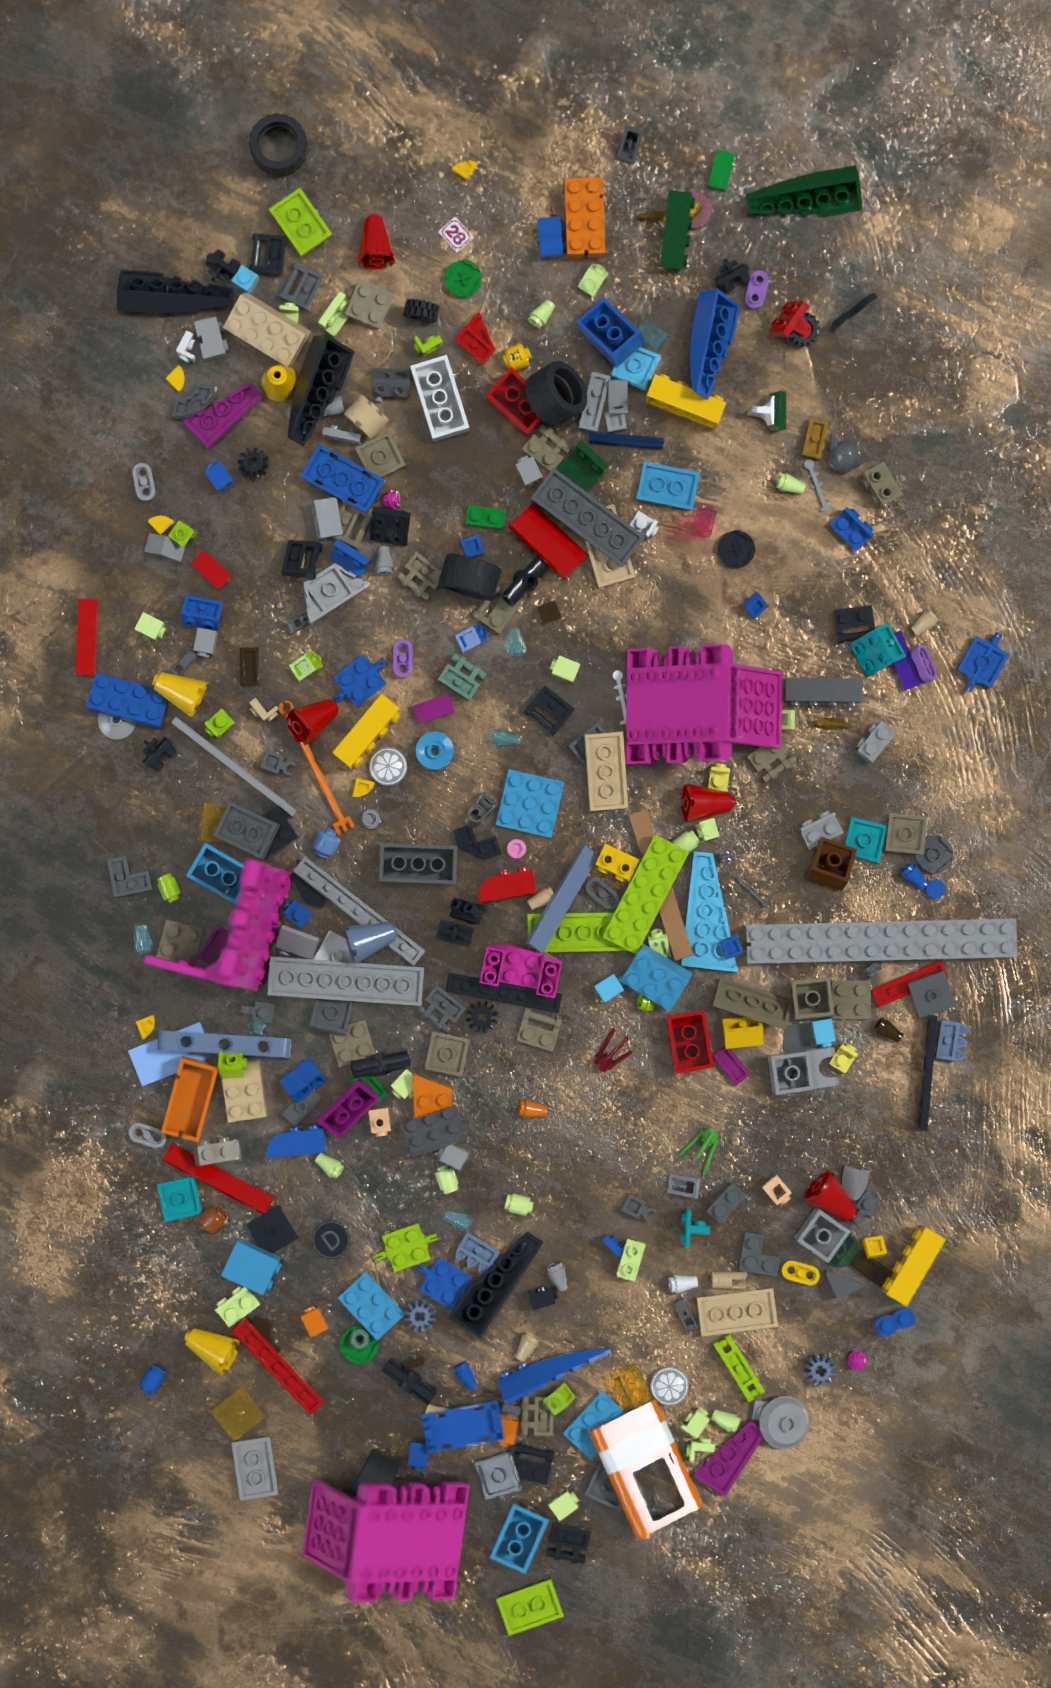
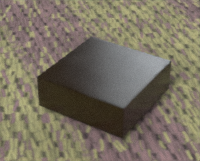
M555 600L537 607L543 625L562 618Z
M424 1356L405 1359V1367L408 1369L424 1365Z

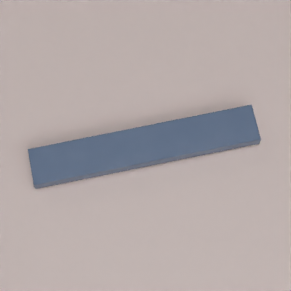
M582 845L526 941L528 945L540 953H543L599 857L596 852L586 845Z

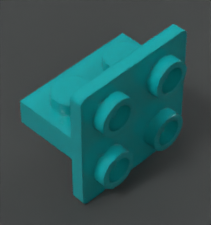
M685 1208V1212H682L681 1224L685 1225V1230L681 1231L680 1243L684 1244L685 1249H689L690 1233L710 1234V1226L703 1220H693L692 1224L691 1209Z

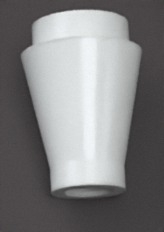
M673 1275V1277L668 1279L671 1293L675 1292V1294L698 1287L696 1276Z

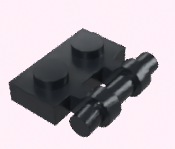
M553 1523L549 1544L556 1545V1549H548L546 1556L553 1557L554 1560L558 1561L563 1559L571 1561L573 1564H577V1562L585 1564L586 1556L579 1555V1550L587 1551L591 1531ZM562 1546L573 1548V1553L563 1552Z

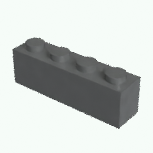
M785 678L784 702H789V706H800V703H808V706H820V703H827V706H839V703H846L848 707H857L858 703L863 702V679Z

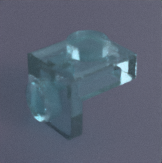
M648 318L638 328L645 344L656 351H659L670 338L666 332L655 326Z

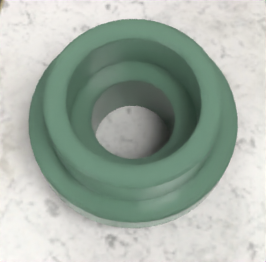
M356 1329L350 1335V1343L357 1349L364 1348L369 1342V1335L365 1330ZM361 1335L363 1341L357 1342L356 1336Z

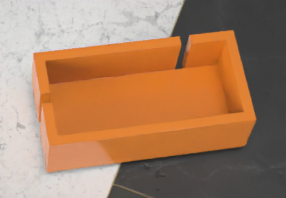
M603 177L567 178L564 182L567 259H583L584 251H588V258H605Z
M182 1055L177 1071L179 1076H176L161 1133L178 1137L179 1131H183V1139L199 1142L218 1072L217 1064Z

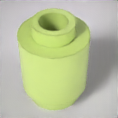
M690 830L674 839L672 843L691 852L698 847L697 844L700 843V840L693 830Z
M448 1164L437 1167L438 1171L435 1172V1176L440 1190H443L444 1194L458 1190L457 1185L459 1183L453 1167H448Z
M514 1193L513 1195L508 1194L504 1209L509 1210L510 1213L527 1216V1213L531 1214L534 1202H530V1197Z

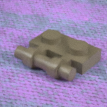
M542 424L538 431L543 436L538 438L534 434L522 450L530 457L533 456L536 462L551 472L564 459L558 453L563 450L568 454L572 447L567 444L565 439H560L553 433L554 430ZM548 439L556 444L554 449L545 443Z
M415 552L405 565V568L410 571L409 574L406 576L400 572L397 579L402 582L403 586H408L416 592V596L422 597L427 601L431 594L426 589L428 587H431L433 590L437 589L442 571L418 552ZM415 576L423 581L421 586L412 580Z
M782 739L781 748L760 747L747 756L757 772L763 768L766 770L767 773L762 776L765 783L771 779H776L779 773L785 769H790L791 765L797 762L793 755L788 759L785 758L784 754L789 749ZM779 759L781 763L772 769L769 764Z
M529 1396L521 1398V1403H519L521 1421H519L518 1425L520 1427V1435H528V1428H534V1436H553L554 1414L543 1402L547 1396H535V1404L529 1403ZM529 1410H534V1421H528Z

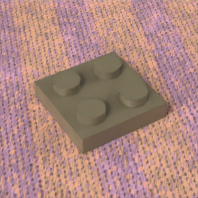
M358 279L344 315L379 330L392 300L393 293Z
M389 431L355 447L364 468L381 478L406 466Z
M890 813L885 851L924 855L929 817Z
M166 920L156 957L177 962V959L195 963L204 929Z
M832 981L834 1018L832 1019H871V981Z
M366 1020L349 1024L346 1037L329 1033L339 1068L349 1065L353 1060L369 1058L371 1055L376 1054Z
M432 1031L425 1069L462 1077L470 1039Z

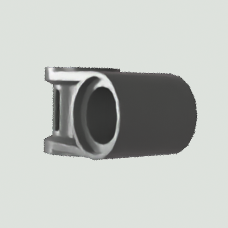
M484 791L465 815V824L470 828L478 827L494 811L499 802H494L487 796V792ZM471 814L477 815L479 820L472 819Z

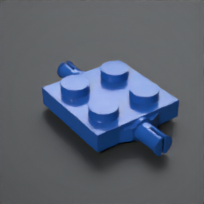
M995 632L991 641H984L976 636L957 670L970 679L964 688L968 692L972 693L976 683L983 684L991 689L1010 654L997 646L1003 636L998 632Z
M362 654L333 677L341 691L332 699L336 700L335 702L338 704L346 697L356 707H359L387 684L381 677L379 670L388 663L385 661L381 664L385 660L382 657L377 663L373 664Z
M440 1257L430 1269L419 1263L418 1266L420 1268L417 1267L416 1270L425 1275L424 1283L419 1291L453 1310L456 1303L465 1293L472 1277Z

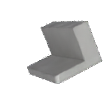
M337 498L314 500L311 503L318 541L342 535L343 530Z

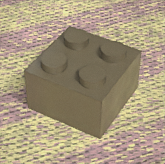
M830 977L792 981L796 1022L834 1018Z

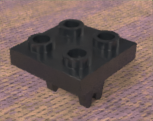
M373 507L369 540L407 546L411 513L404 510L398 511L386 509L385 507Z

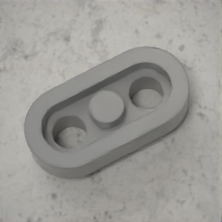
M138 463L132 471L136 494L142 501H151L156 495L152 470L147 464ZM142 470L146 471V475L144 477H141L139 475L140 471ZM145 489L150 490V493L148 495L143 494V491Z
M135 1123L129 1129V1137L137 1143L160 1148L167 1141V1135L161 1133L162 1129ZM137 1129L142 1130L143 1133L141 1136L136 1135ZM156 1134L160 1135L161 1140L159 1142H156L154 1140V1136Z

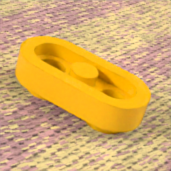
M793 1260L786 1261L781 1269L786 1279L806 1285H814L820 1278V1273L816 1267ZM790 1266L795 1269L792 1274L787 1271ZM807 1272H812L813 1277L808 1279L806 1277Z

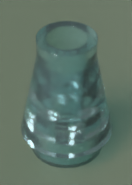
M513 628L508 630L509 653L511 657L525 656L527 647L520 629Z
M501 728L493 730L492 744L496 745V747L520 745L521 735Z
M136 926L134 950H137L139 955L151 953L154 946L147 931V926Z
M446 1210L443 1221L448 1222L462 1232H468L472 1225L473 1217L467 1213Z

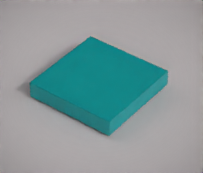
M851 817L844 845L857 849L855 858L880 863L888 826Z
M193 1177L157 1184L164 1222L202 1213L196 1179Z

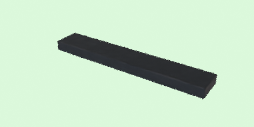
M449 973L446 992L559 1013L562 994L556 993L555 998L536 995L537 989L502 982H499L498 986L479 983L480 978Z
M929 1015L927 1021L918 1129L920 1131H928L938 1016Z

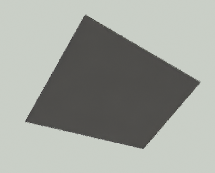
M811 1022L788 1025L786 1030L784 1029V1051L792 1052L810 1049Z

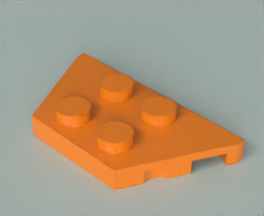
M412 1073L413 1119L452 1107L451 1086L443 1083L439 1084L435 1080L426 1079L417 1073Z

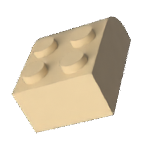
M260 1059L247 1061L248 1068L244 1070V1077L222 1078L228 1123L268 1116Z

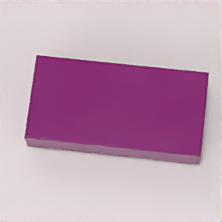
M449 694L413 705L418 724L455 713Z
M216 925L197 958L209 965L216 963L222 948H225L230 932Z
M725 1045L712 1055L713 1059L735 1086L751 1074L731 1049H725Z

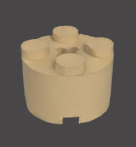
M361 394L346 410L344 416L360 429L365 436L372 439L389 419L383 413L378 414L379 408L372 402L368 404L369 401Z

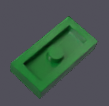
M468 505L466 525L503 530L506 510Z

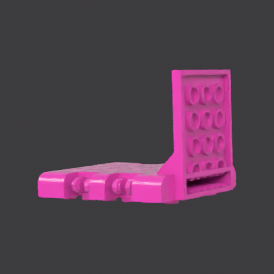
M727 644L701 645V650L697 652L696 656L693 651L683 646L669 647V652L665 656L652 648L627 649L625 764H654L656 760L661 759L662 754L667 763H686L688 759L693 757L694 753L695 757L699 758V762L729 761L731 758L732 744L781 748L782 672L733 664V649Z
M245 859L239 885H242L238 903L236 910L232 909L229 920L232 926L226 948H222L219 961L207 967L177 959L176 963L147 955L144 963L257 991L259 984L265 985L270 966L268 948L274 936L278 935L281 923L278 922L279 905H282L284 898L287 899L293 873L261 862Z
M312 1480L302 1556L346 1581V1596L354 1603L377 1602L378 1595L383 1594L384 1587L387 1595H391L397 1601H411L412 1594L417 1592V1588L420 1594L425 1593L432 1600L455 1599L470 1485L465 1482H440L437 1487L432 1488L430 1493L429 1488L422 1483H406L404 1487L398 1489L396 1494L395 1487L387 1483L361 1484L358 1498L350 1497L320 1480Z

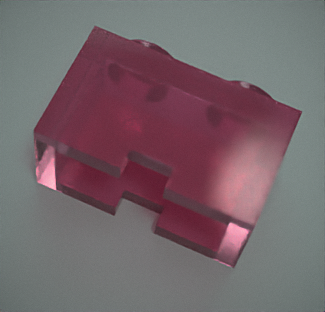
M709 505L698 506L691 534L710 538L717 510H713V507Z

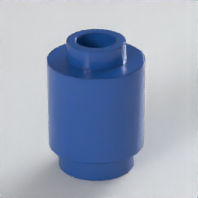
M152 1364L146 1370L139 1383L142 1386L141 1390L149 1395L152 1392L156 1393L165 1378V1371Z

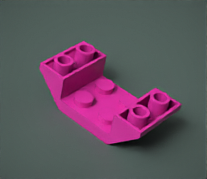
M512 944L489 945L486 947L479 983L498 986L499 982L537 989L536 995L555 998L563 961L545 951L540 953L535 949Z

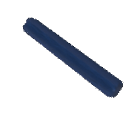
M601 432L589 433L590 443L657 449L664 447L663 438Z

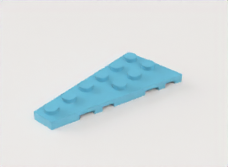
M694 851L685 924L694 955L682 959L681 966L738 972L735 957L726 960L719 943L730 938L731 935L713 853Z

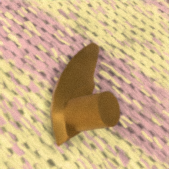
M667 210L640 213L636 217L662 218L665 227Z
M818 718L814 722L815 725L825 729L850 728V724L835 718Z

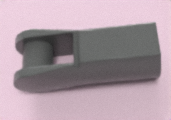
M307 612L284 624L288 626L290 635L309 626ZM300 620L302 625L296 627L294 622Z
M188 649L168 673L183 676L198 656ZM178 666L183 668L181 673L175 670Z
M686 1298L675 1301L673 1304L687 1334H690L689 1332L692 1330H699ZM691 1317L693 1322L686 1325L684 1320Z

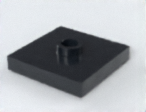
M280 1205L246 1224L257 1245L272 1254L299 1238Z

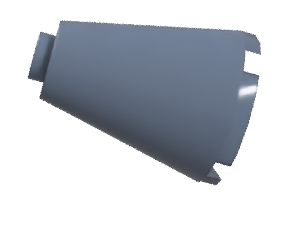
M390 922L343 927L344 935L347 934L348 937L346 943L355 964L396 941V936H398L396 926L391 925Z

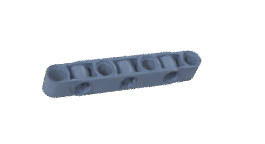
M159 1030L157 1050L219 1054V1052H223V1054L243 1053V1055L290 1058L292 1039ZM188 1036L191 1039L192 1043L189 1047L181 1045L182 1037ZM222 1039H227L230 1042V1047L227 1050H223L219 1046V1042ZM259 1042H267L268 1050L266 1052L259 1051Z

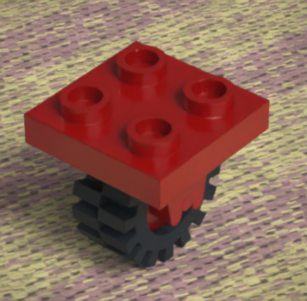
M790 301L783 306L779 318L777 317L772 322V328L769 333L777 337H786V340L790 341L792 345L807 347L812 345V342L817 341L816 337L820 335L817 332L821 330V327L817 326V324H820L819 320H815L816 317L806 312L809 308L807 303L804 301Z

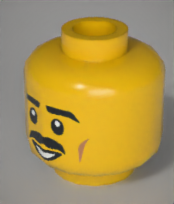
M522 344L506 348L505 354L502 355L507 369L512 367L515 371L529 366L528 359L532 358L528 347L524 348Z

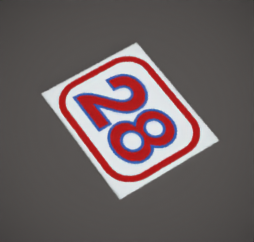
M456 217L438 231L456 252L474 238Z

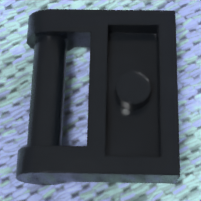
M252 234L254 243L252 263L249 266V270L255 274L283 275L287 237ZM265 241L264 266H259L261 242Z
M288 540L281 570L282 576L303 577L308 580H315L317 561L323 545L313 541ZM307 550H311L308 569H303Z
M872 605L834 610L838 644H843L844 641L857 640L875 629ZM868 626L869 631L843 634L844 628Z
M545 685L525 709L524 713L527 716H532L554 736L575 709ZM537 704L558 720L555 725L534 709Z
M517 1442L513 1461L519 1479L547 1485L554 1450L549 1449L545 1451L523 1446L522 1443ZM520 1453L545 1458L546 1464L519 1458Z

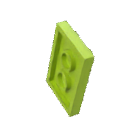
M298 188L269 209L301 257L333 236L301 188Z
M551 1579L496 1598L509 1636L564 1617Z

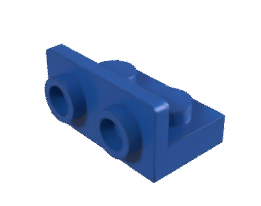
M846 507L829 526L857 552L873 536V528L867 522L863 523L858 518L859 514L853 508L849 509Z
M339 539L334 543V549L329 555L331 560L358 577L363 575L371 563L369 558Z
M186 595L181 611V624L188 627L218 631L223 602Z

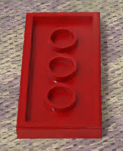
M534 503L508 527L563 580L588 556L575 541Z

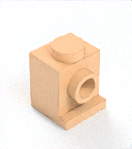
M389 1109L369 1110L371 1132L376 1133V1137L388 1135L387 1131H391ZM378 1119L383 1120L384 1124L382 1126L376 1124Z
M774 1175L761 1186L776 1205L779 1203L784 1205L791 1199L789 1197L791 1191L777 1175ZM776 1187H779L781 1189V1192L778 1195L774 1194V1189Z

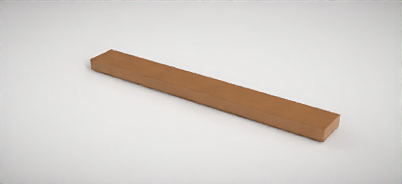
M648 809L629 815L642 859L655 835ZM671 887L659 912L674 959L678 961L694 954L673 888Z

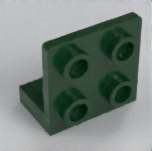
M581 439L576 448L556 470L587 492L606 473L609 465Z

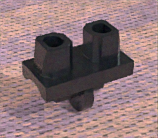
M217 249L213 254L209 252L206 257L205 266L209 268L208 272L213 275L211 278L213 282H216L218 278L222 281L227 279L232 282L241 263L236 259H232L229 264L223 261L226 256L225 253Z
M726 258L723 260L724 266L718 268L720 273L723 274L714 278L715 283L720 285L725 293H728L735 288L731 281L735 277H737L741 285L750 281L748 273L750 268L748 264L742 263L738 265L736 260L729 262Z
M165 736L160 742L156 738L150 743L145 740L143 743L147 747L142 752L147 756L142 762L148 768L151 767L158 772L164 766V763L158 759L159 756L164 753L168 758H171L176 753V750L171 745L172 742Z
M453 898L449 905L451 909L449 915L452 918L466 921L469 924L479 925L481 915L487 908L480 904Z
M440 920L436 938L470 947L474 928Z

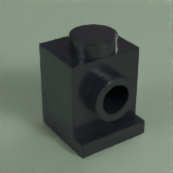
M542 1286L536 1288L535 1293H532V1290H528L533 1311L556 1304L555 1299L558 1296L555 1287L547 1288Z

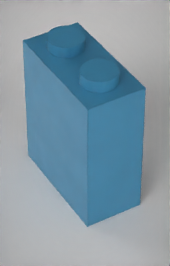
M239 1238L221 1276L258 1294L264 1295L265 1291H270L274 1283L271 1280L273 1274H278L282 1266L279 1263L281 1257Z

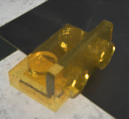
M637 1364L610 1375L612 1386L617 1390L620 1404L626 1411L635 1409L653 1400Z

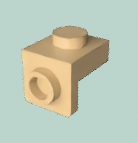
M256 698L249 702L252 705L250 708L256 718L260 715L264 722L267 720L271 722L278 716L279 708L277 706L267 713Z

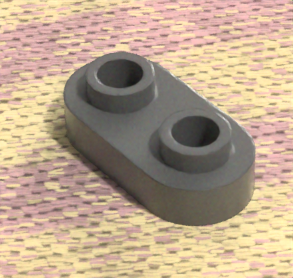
M592 878L587 882V894L600 905L609 910L618 906L620 902L619 895L601 879ZM593 884H597L599 886L598 891H593L591 889ZM609 896L614 899L611 904L606 901V898Z

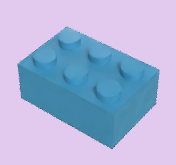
M643 943L622 977L621 982L670 1011L693 973Z

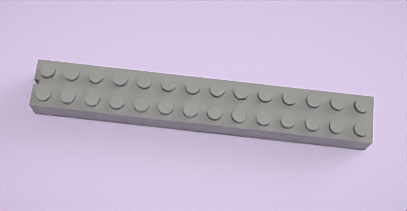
M1016 919L745 925L746 943L751 942V946H746V964L1017 957Z

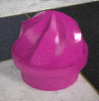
M389 490L383 495L382 504L386 508L395 509L400 506L401 501L398 491L393 492V490Z
M853 1351L848 1356V1364L854 1370H861L867 1364V1357L861 1351Z

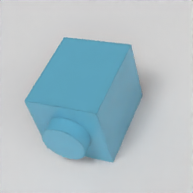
M242 265L232 279V283L244 293L251 294L260 279L257 274Z
M613 974L594 987L605 1003L624 991L623 986L625 984L621 982L619 975L616 977Z
M832 1019L811 1022L815 1045L820 1044L821 1048L832 1046L831 1042L836 1041Z

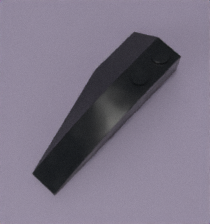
M120 270L117 287V310L143 313H178L208 309L232 303L233 288L215 284L205 286L196 280L186 282L182 281V277L174 276L172 279L164 277V273Z
M328 334L313 336L300 371L292 401L287 438L301 446L306 444L316 428V423L319 419H322L325 409L335 399L334 395L342 388L355 351Z
M526 1232L508 1251L500 1256L494 1264L468 1286L448 1319L465 1333L482 1342L529 1268L543 1241Z

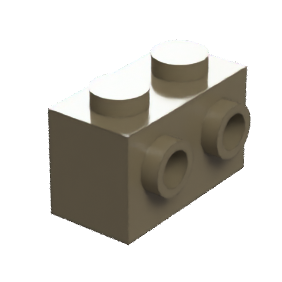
M884 461L862 475L864 478L862 479L863 485L866 489L870 488L873 493L871 497L877 506L880 505L881 508L903 495Z
M228 1137L219 1138L217 1143L210 1144V1140L198 1142L199 1146L192 1147L195 1166L237 1160L235 1140L229 1141Z

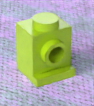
M219 1052L218 1070L220 1077H244V1070H247L248 1062L247 1058H244L243 1053L223 1054V1052Z

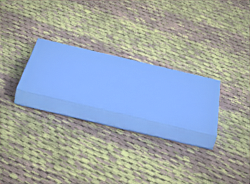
M198 1022L178 1030V1032L204 1033L201 1023ZM188 1036L182 1037L180 1041L183 1047H189L192 1043ZM158 1039L128 1051L142 1086L177 1073L182 1055L202 1061L214 1058L213 1053L157 1050Z

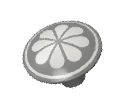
M390 747L382 748L371 757L369 771L373 779L379 784L386 786L395 785L405 777L407 761L399 750Z
M664 1367L653 1375L650 1389L653 1397L659 1403L672 1406L679 1404L685 1399L689 1390V1382L686 1375L680 1369Z

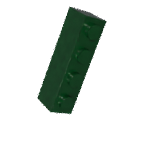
M669 190L660 268L682 270L683 266H687L688 255H684L685 247H689L690 236H687V230L692 227L693 217L689 216L690 209H694L695 197H692L691 192Z

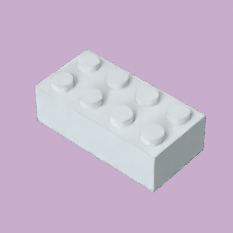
M447 355L410 366L433 442L469 432L468 421Z

